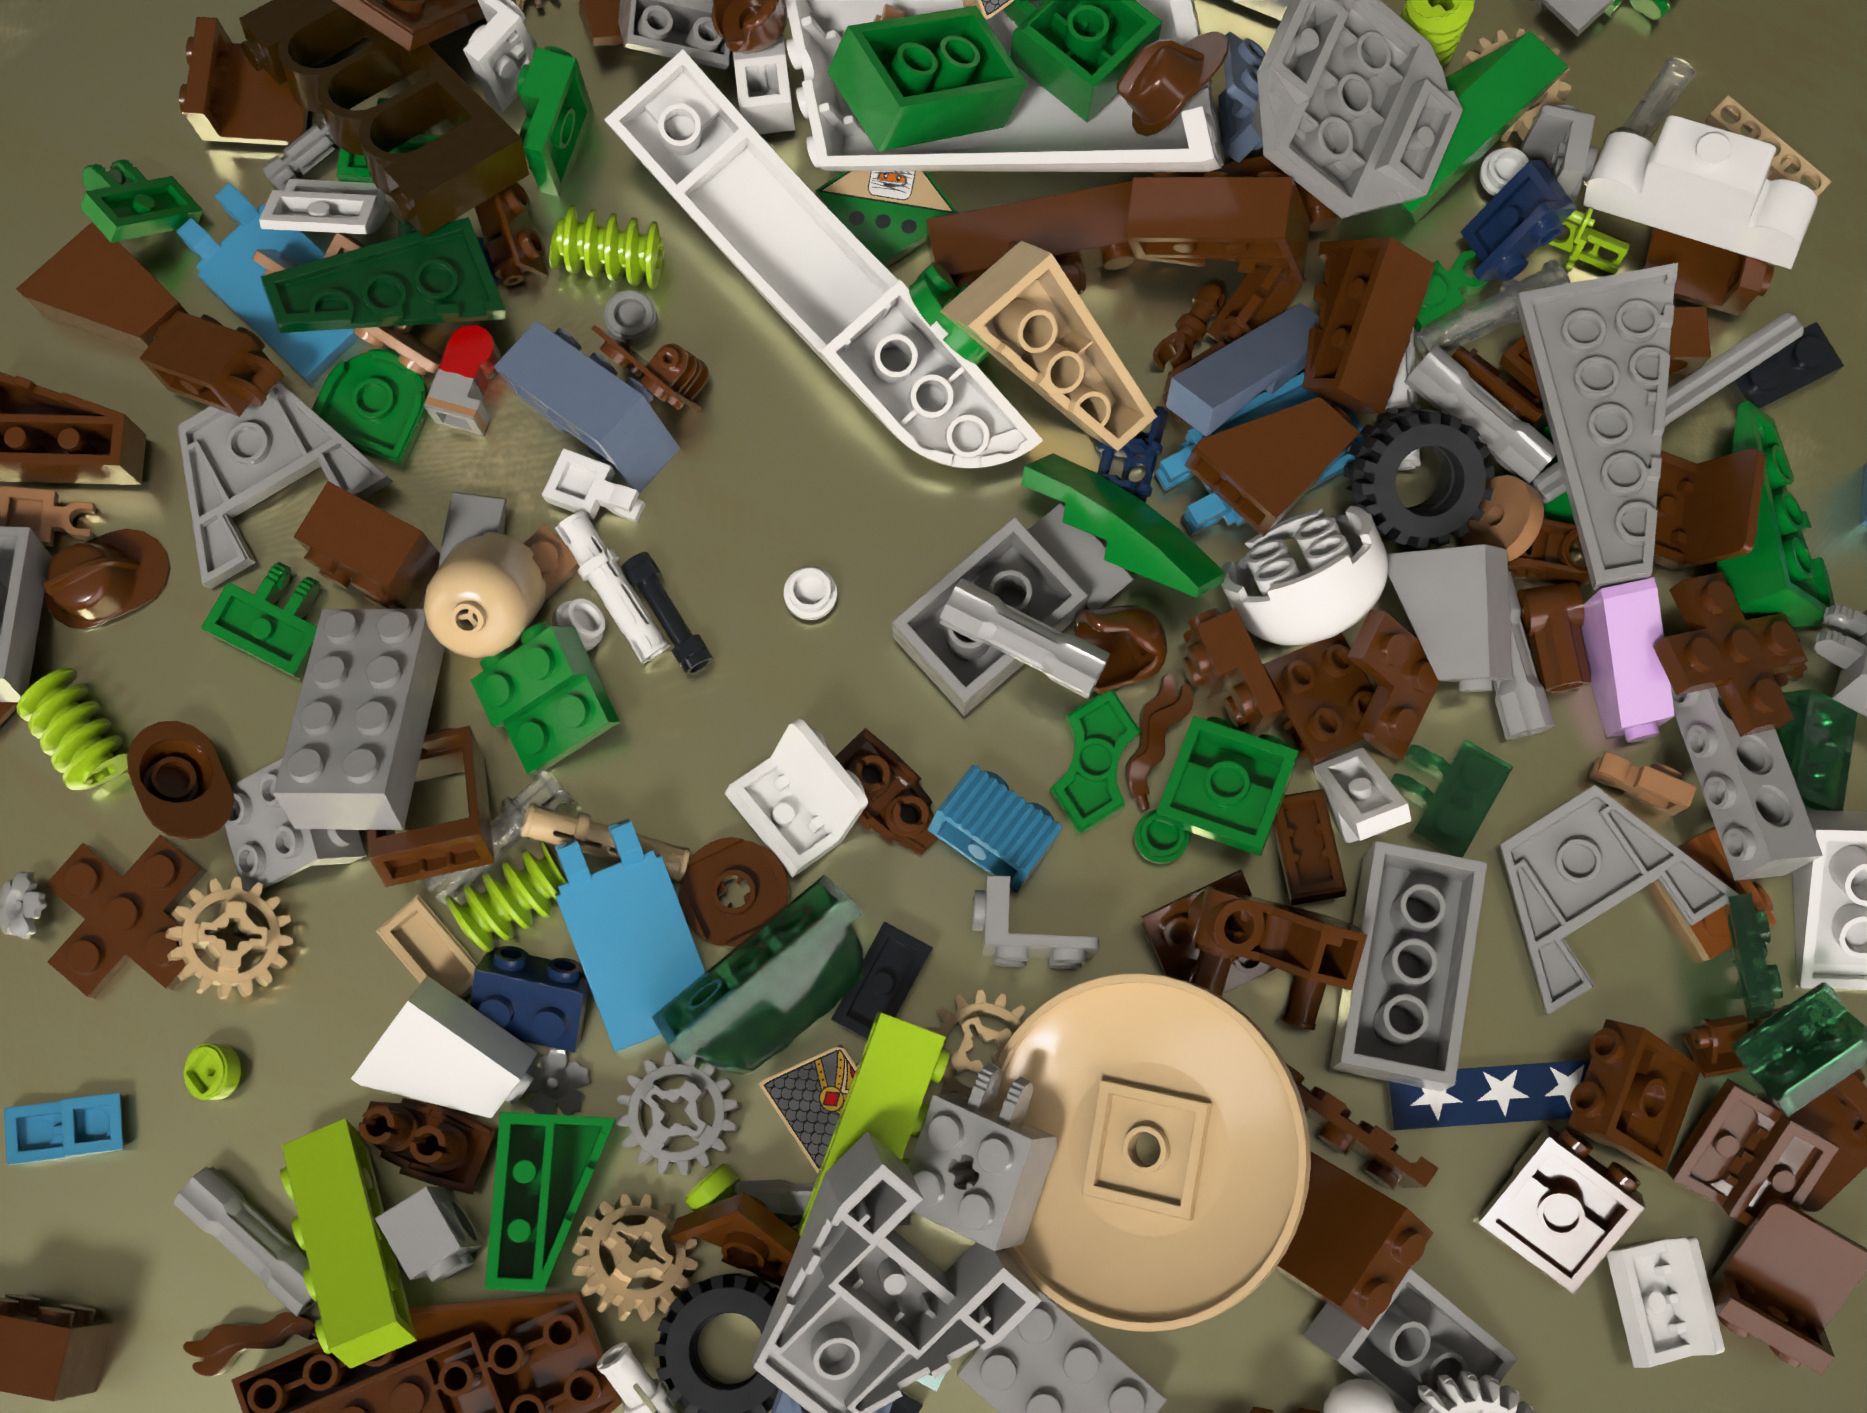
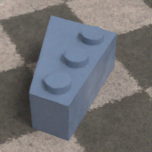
M535 321L495 364L494 368L519 398L565 434L568 431L589 446L590 450L588 453L594 459L602 463L607 459L614 464L626 480V485L637 490L640 494L680 449L649 403L653 400V396L634 378L628 377L625 382L616 376L618 373L615 368L598 353L593 352L590 357L583 354L580 344L565 330L558 328L553 333Z

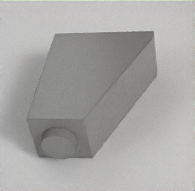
M1482 544L1387 554L1389 578L1438 681L1459 683V692H1485L1493 690L1492 681L1512 680L1507 549Z

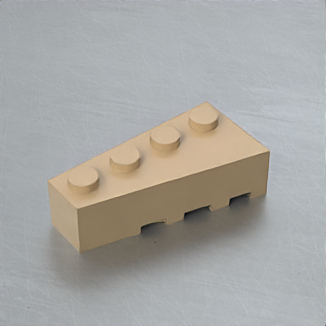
M1021 240L940 311L1086 434L1117 451L1157 417L1052 253Z

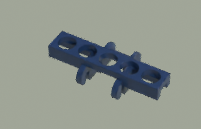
M1156 406V409H1153L1157 417L1152 422L1150 433L1140 431L1119 451L1102 442L1096 445V450L1102 453L1097 473L1145 503L1147 497H1150L1153 488L1150 486L1157 456L1161 455L1163 446L1160 443L1168 412L1161 406ZM1135 454L1147 455V456H1145V457H1137ZM1113 456L1126 458L1121 479L1118 475L1109 474ZM1139 465L1146 467V474L1142 480L1138 482L1130 481L1129 473L1134 467Z

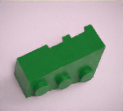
M500 1112L484 1289L544 1292L616 1118Z

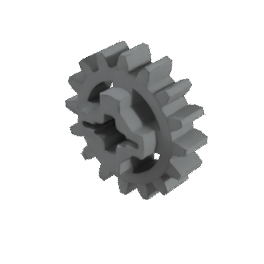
M671 1051L665 1052L663 1067L659 1068L650 1059L643 1061L647 1075L642 1079L629 1074L626 1078L629 1084L635 1088L632 1096L618 1095L617 1097L619 1103L628 1106V1115L615 1119L616 1125L630 1127L632 1132L623 1140L624 1148L640 1145L642 1150L638 1155L637 1162L645 1165L653 1157L658 1158L657 1173L667 1174L672 1162H677L681 1175H689L691 1160L697 1159L704 1168H708L712 1165L708 1153L709 1150L714 1148L726 1152L729 1149L725 1141L720 1138L723 1131L733 1132L738 1129L737 1124L726 1120L727 1112L739 1108V1101L725 1099L723 1095L733 1085L731 1080L726 1078L715 1082L712 1078L716 1074L718 1066L711 1061L702 1070L697 1069L698 1055L691 1052L688 1053L683 1064H678L675 1054ZM671 1076H690L689 1080H686L681 1088L665 1090L656 1084ZM708 1091L714 1102L715 1115L713 1125L704 1120L702 1101L708 1095ZM660 1097L662 1100L681 1104L686 1099L689 1103L684 1111L690 1116L689 1120L697 1125V1130L692 1126L676 1122L669 1127L667 1123L671 1115L665 1110L666 1106L659 1102L658 1098ZM643 1102L651 1107L653 1125L648 1130V1135L643 1128L641 1120ZM690 1136L699 1142L697 1146L686 1151L670 1152L665 1150L678 1137Z

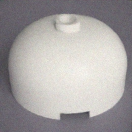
M1350 506L1345 511L1346 515L1326 517L1323 509L1320 508L1281 521L1264 537L1259 534L1245 542V545L1251 549L1247 555L1237 561L1235 565L1233 562H1225L1221 568L1225 572L1224 582L1221 586L1232 610L1237 609L1245 628L1253 635L1274 644L1304 645L1334 637L1359 622L1375 606L1380 598L1388 574L1387 553L1371 514H1368L1360 507ZM1285 539L1297 540L1308 568L1299 571L1284 541ZM1251 574L1262 596L1252 595L1250 587Z

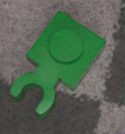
M1474 250L1461 253L1447 272L1438 260L1433 262L1435 266L1428 284L1427 294L1422 301L1414 324V329L1418 334L1462 310L1466 300L1461 293L1474 295L1486 287L1489 281L1479 282L1477 278H1471L1464 272V267L1472 264L1477 255Z

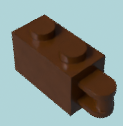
M178 310L140 357V360L169 391L238 417L242 415L250 403L261 407L267 400V395L273 387L284 378L283 372L262 351L265 348L262 340L248 329L238 327L236 330L223 326L211 316L203 314L199 318Z

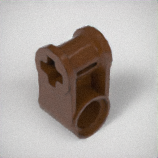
M1544 517L1539 534L1527 549V552L1525 551L1518 558L1508 562V571L1511 572L1512 578L1539 580L1555 584L1574 581L1578 587L1591 583L1587 567L1577 565L1569 555V549H1582L1576 525L1552 521Z

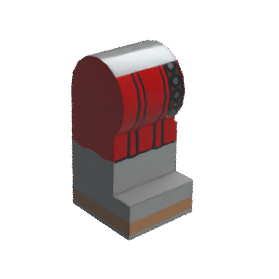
M467 325L460 327L452 334L424 404L425 409L435 423L481 436L485 435L491 418L482 404V399L488 386V381L498 374L494 366L502 358L493 337L485 328L479 325Z

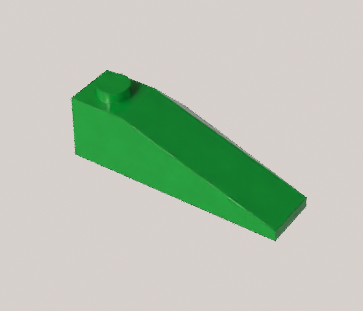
M1529 31L1445 77L1448 91H1454L1463 109L1427 195L1410 202L1398 204L1397 206L1416 224L1568 69V65Z
M1747 400L1738 404L1732 453L1755 448L1766 455L1764 483L1761 491L1757 521V535L1754 547L1747 555L1717 561L1718 573H1723L1746 620L1785 613L1791 627L1825 626L1822 624L1826 607L1835 605L1828 571L1823 557L1812 560L1802 531L1812 528L1807 512L1801 511L1798 502L1787 490L1786 486L1794 482V475L1775 421Z

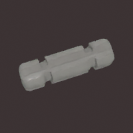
M325 117L321 119L324 123L318 128L317 125H313L283 150L286 155L282 158L276 155L263 166L264 174L277 189L284 190L289 179H297L295 175L298 172L304 175L335 150L333 147L335 142L329 133Z

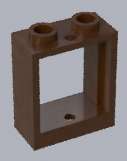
M470 725L456 729L446 728L437 733L425 735L415 782L465 771L469 817L396 834L395 830H367L369 860L385 887L495 863L484 755Z

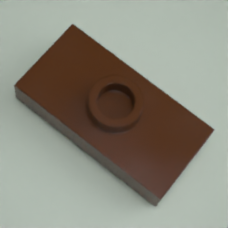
M1324 789L1285 795L1280 811L1275 817L1273 827L1291 906L1345 897L1347 888Z

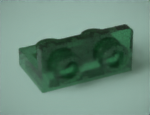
M1812 689L1783 692L1784 698L1795 719L1775 730L1804 806L1815 810L1843 811L1858 712L1833 700L1832 697Z
M1822 982L1735 1041L1731 1049L1755 1085L1789 1117L1867 1064V1027L1845 1008L1834 989L1826 982Z

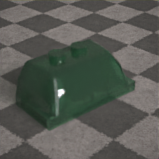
M824 874L652 1016L669 1048L682 1063L693 1056L710 1067L745 1076L756 1070L772 1056L786 1049L797 1036L816 1020L829 1013L837 1005L838 1001L849 993L864 977L863 947L860 932L854 922L863 914L849 895Z

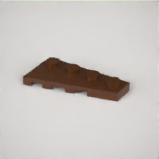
M1286 1064L1300 1093L1306 1117L1322 1128L1318 1135L1321 1140L1347 1156L1350 1150L1354 1151L1369 1162L1365 1171L1376 1181L1391 1190H1394L1397 1184L1403 1188L1427 1187L1439 1169L1437 1166L1422 1156L1417 1162L1413 1163L1396 1153L1399 1149V1146L1396 1144V1138L1377 1125L1374 1127L1362 1120L1358 1125L1349 1119L1352 1112L1345 1103L1317 1086H1314L1310 1091L1302 1085V1082L1305 1080L1304 1076Z

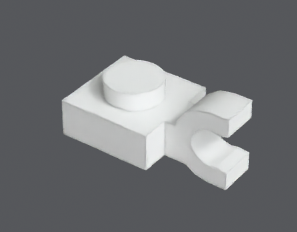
M564 448L542 493V497L547 503L574 513L585 511L587 517L593 520L600 506L622 518L637 523L645 507L644 501L637 499L639 496L637 490L611 482L615 475L611 465Z

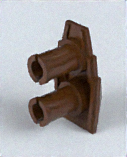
M864 728L835 756L845 770L854 773L864 787L868 804L857 821L866 831L872 828L888 843L895 840L921 856L939 839L928 831L934 817V813L930 808L933 801L918 783L922 778L892 749L867 728Z
M403 1098L401 1103L370 1101L367 1111L362 1116L364 1119L359 1123L358 1131L364 1140L382 1151L380 1154L381 1158L401 1168L399 1174L435 1186L472 1195L497 1133V1129L459 1110Z

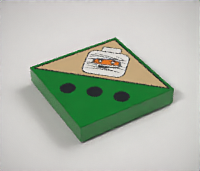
M844 171L815 190L816 196L886 268L927 242L926 219L959 213L927 171Z

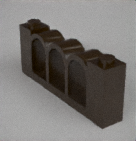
M272 0L239 18L246 38L241 43V46L250 64L257 71L264 69L279 85L287 81L290 93L297 104L308 111L324 114L329 133L335 144L348 153L364 156L370 177L375 186L386 193L385 198L392 213L401 223L409 221L423 237L529 175L522 138L428 44L409 51L332 0ZM365 37L372 43L336 64L324 68H312ZM405 77L413 84L411 87L377 106L366 110H350ZM445 119L455 127L419 149L408 153H390L394 148Z

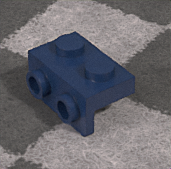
M1530 160L1460 232L1482 262L1473 271L1479 282L1499 279L1504 282L1520 274L1528 265L1526 258L1538 247L1544 246L1558 237L1564 230L1562 223L1577 209L1542 160Z
M494 947V950L484 955L474 970L470 1006L521 1041L575 1053L581 1041L586 1001L590 987L581 964L573 959L555 958L551 960L529 955L519 947Z

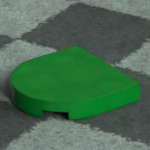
M371 349L368 350V353L357 355L346 362L341 361L328 374L312 410L362 454L404 469L428 415L424 407L428 396V389L420 374L398 361L399 354L389 350Z

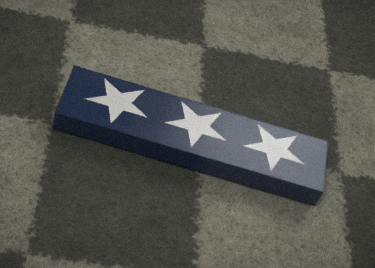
M1591 1060L1457 1069L1455 1086L1441 1092L1385 1081L1390 1131L1570 1118L1572 1113L1570 1104L1571 1093L1578 1084L1584 1081Z

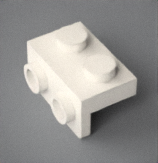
M1695 1236L1656 1239L1610 1250L1607 1253L1634 1368H1648L1690 1356L1716 1355L1724 1352L1725 1347L1719 1320L1716 1315L1699 1242Z

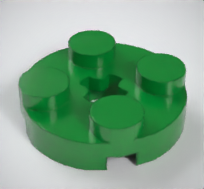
M932 262L917 277V280L909 286L911 299L930 327L937 321L948 333L943 341L951 349L969 362L980 364L986 357L992 354L940 312L969 285L964 284L959 289L946 270L936 262Z

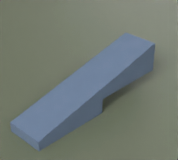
M1299 303L1171 378L1166 407L1204 436H1209L1263 390L1273 394L1305 368L1309 331L1315 326L1318 327L1319 315L1302 303Z

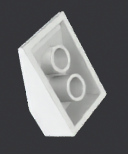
M1806 810L1823 856L1792 872L1797 985L1800 988L1867 990V811Z

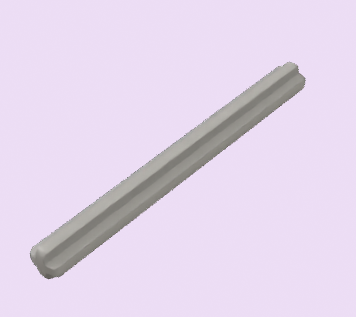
M1785 312L1669 388L1667 391L1665 426L1801 337L1804 333V328L1797 317L1791 312ZM1559 461L1538 474L1530 482V485L1540 493L1543 503H1549L1566 492Z

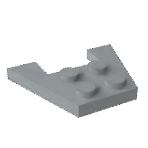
M281 382L273 387L267 395V400L261 407L250 403L240 417L209 406L177 425L202 585L209 589L214 588L256 563L233 518L315 469L322 467L329 482L361 499H365L393 482Z
M1596 785L1499 845L1546 1015L1551 1014L1595 986L1564 940V937L1652 882L1658 881L1688 926H1692L1740 896Z

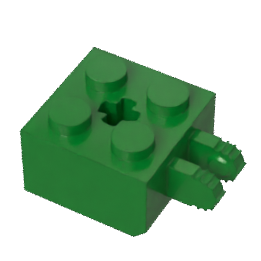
M1027 0L1013 1L1003 9L1007 17L1018 26L1013 31L1011 59L1018 68L1085 122H1089L1118 94L1116 90L1117 82L1134 57L1145 46L1159 40L1162 21L1135 0H1034L1039 6L1038 8Z

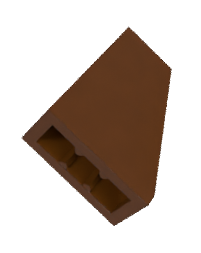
M93 222L16 288L43 316L144 352L177 310L189 314L119 242L111 243Z
M1317 397L1202 438L1195 445L1185 466L1264 537L1347 452L1360 432L1353 426L1351 419L1342 409L1329 405L1324 399Z

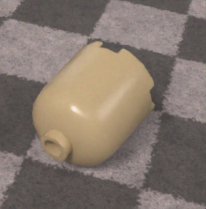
M487 532L483 536L472 537L462 543L459 542L451 549L427 585L423 608L428 628L440 644L455 654L471 658L495 656L515 644L543 607L547 588L546 579L542 578L540 568L532 558L534 553L529 547L512 536Z

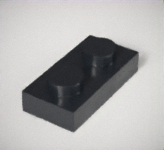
M1815 322L1805 327L1803 335L1728 384L1727 387L1738 404L1748 400L1760 410H1764L1836 374L1844 367V364L1819 324Z
M884 921L831 1021L867 1040L877 1011L897 1018L930 957L933 947Z

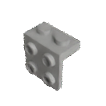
M282 759L231 785L234 805L230 819L225 823V828L238 877L241 878L242 889L247 892L258 882L263 884V890L310 866L351 864L366 856L359 830L294 829L273 794Z
M987 875L984 890H975L972 930L982 931L981 956H993V965L1023 967L1026 966V961H1029V958H1049L1050 968L1080 969L1082 968V963L1092 959L1099 950L1098 937L1008 933L1010 876Z

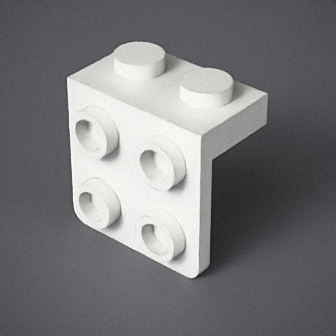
M800 718L788 725L770 758L731 783L725 792L727 798L770 851L779 859L792 878L841 844L868 804L864 787L858 777L851 771L845 770L831 754L824 736L815 728H810Z

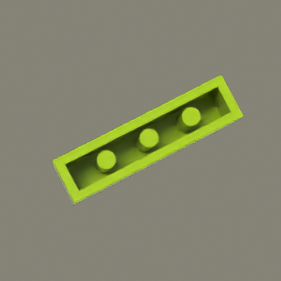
M877 1011L798 1227L799 1236L803 1232L825 1173L867 1131L909 1167L911 1160L903 1158V1154L910 1135L918 1138L929 1108V1104L923 1103L930 1080L940 1083L951 1051L942 1048L946 1036Z
M344 1118L282 1144L286 1167L280 1169V1177L288 1197L295 1202L298 1216L291 1219V1225L297 1243L302 1250H306L309 1267L303 1269V1278L309 1295L315 1302H318L321 1319L315 1321V1331L323 1351L326 1354L333 1353L351 1369L417 1341L395 1253L375 1220L376 1217L384 1213L366 1140Z

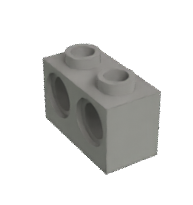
M426 1186L375 1218L409 1280L429 1277L432 1283L441 1278L444 1281L448 1280L471 1266L474 1260L470 1254L484 1245L454 1192L445 1187Z

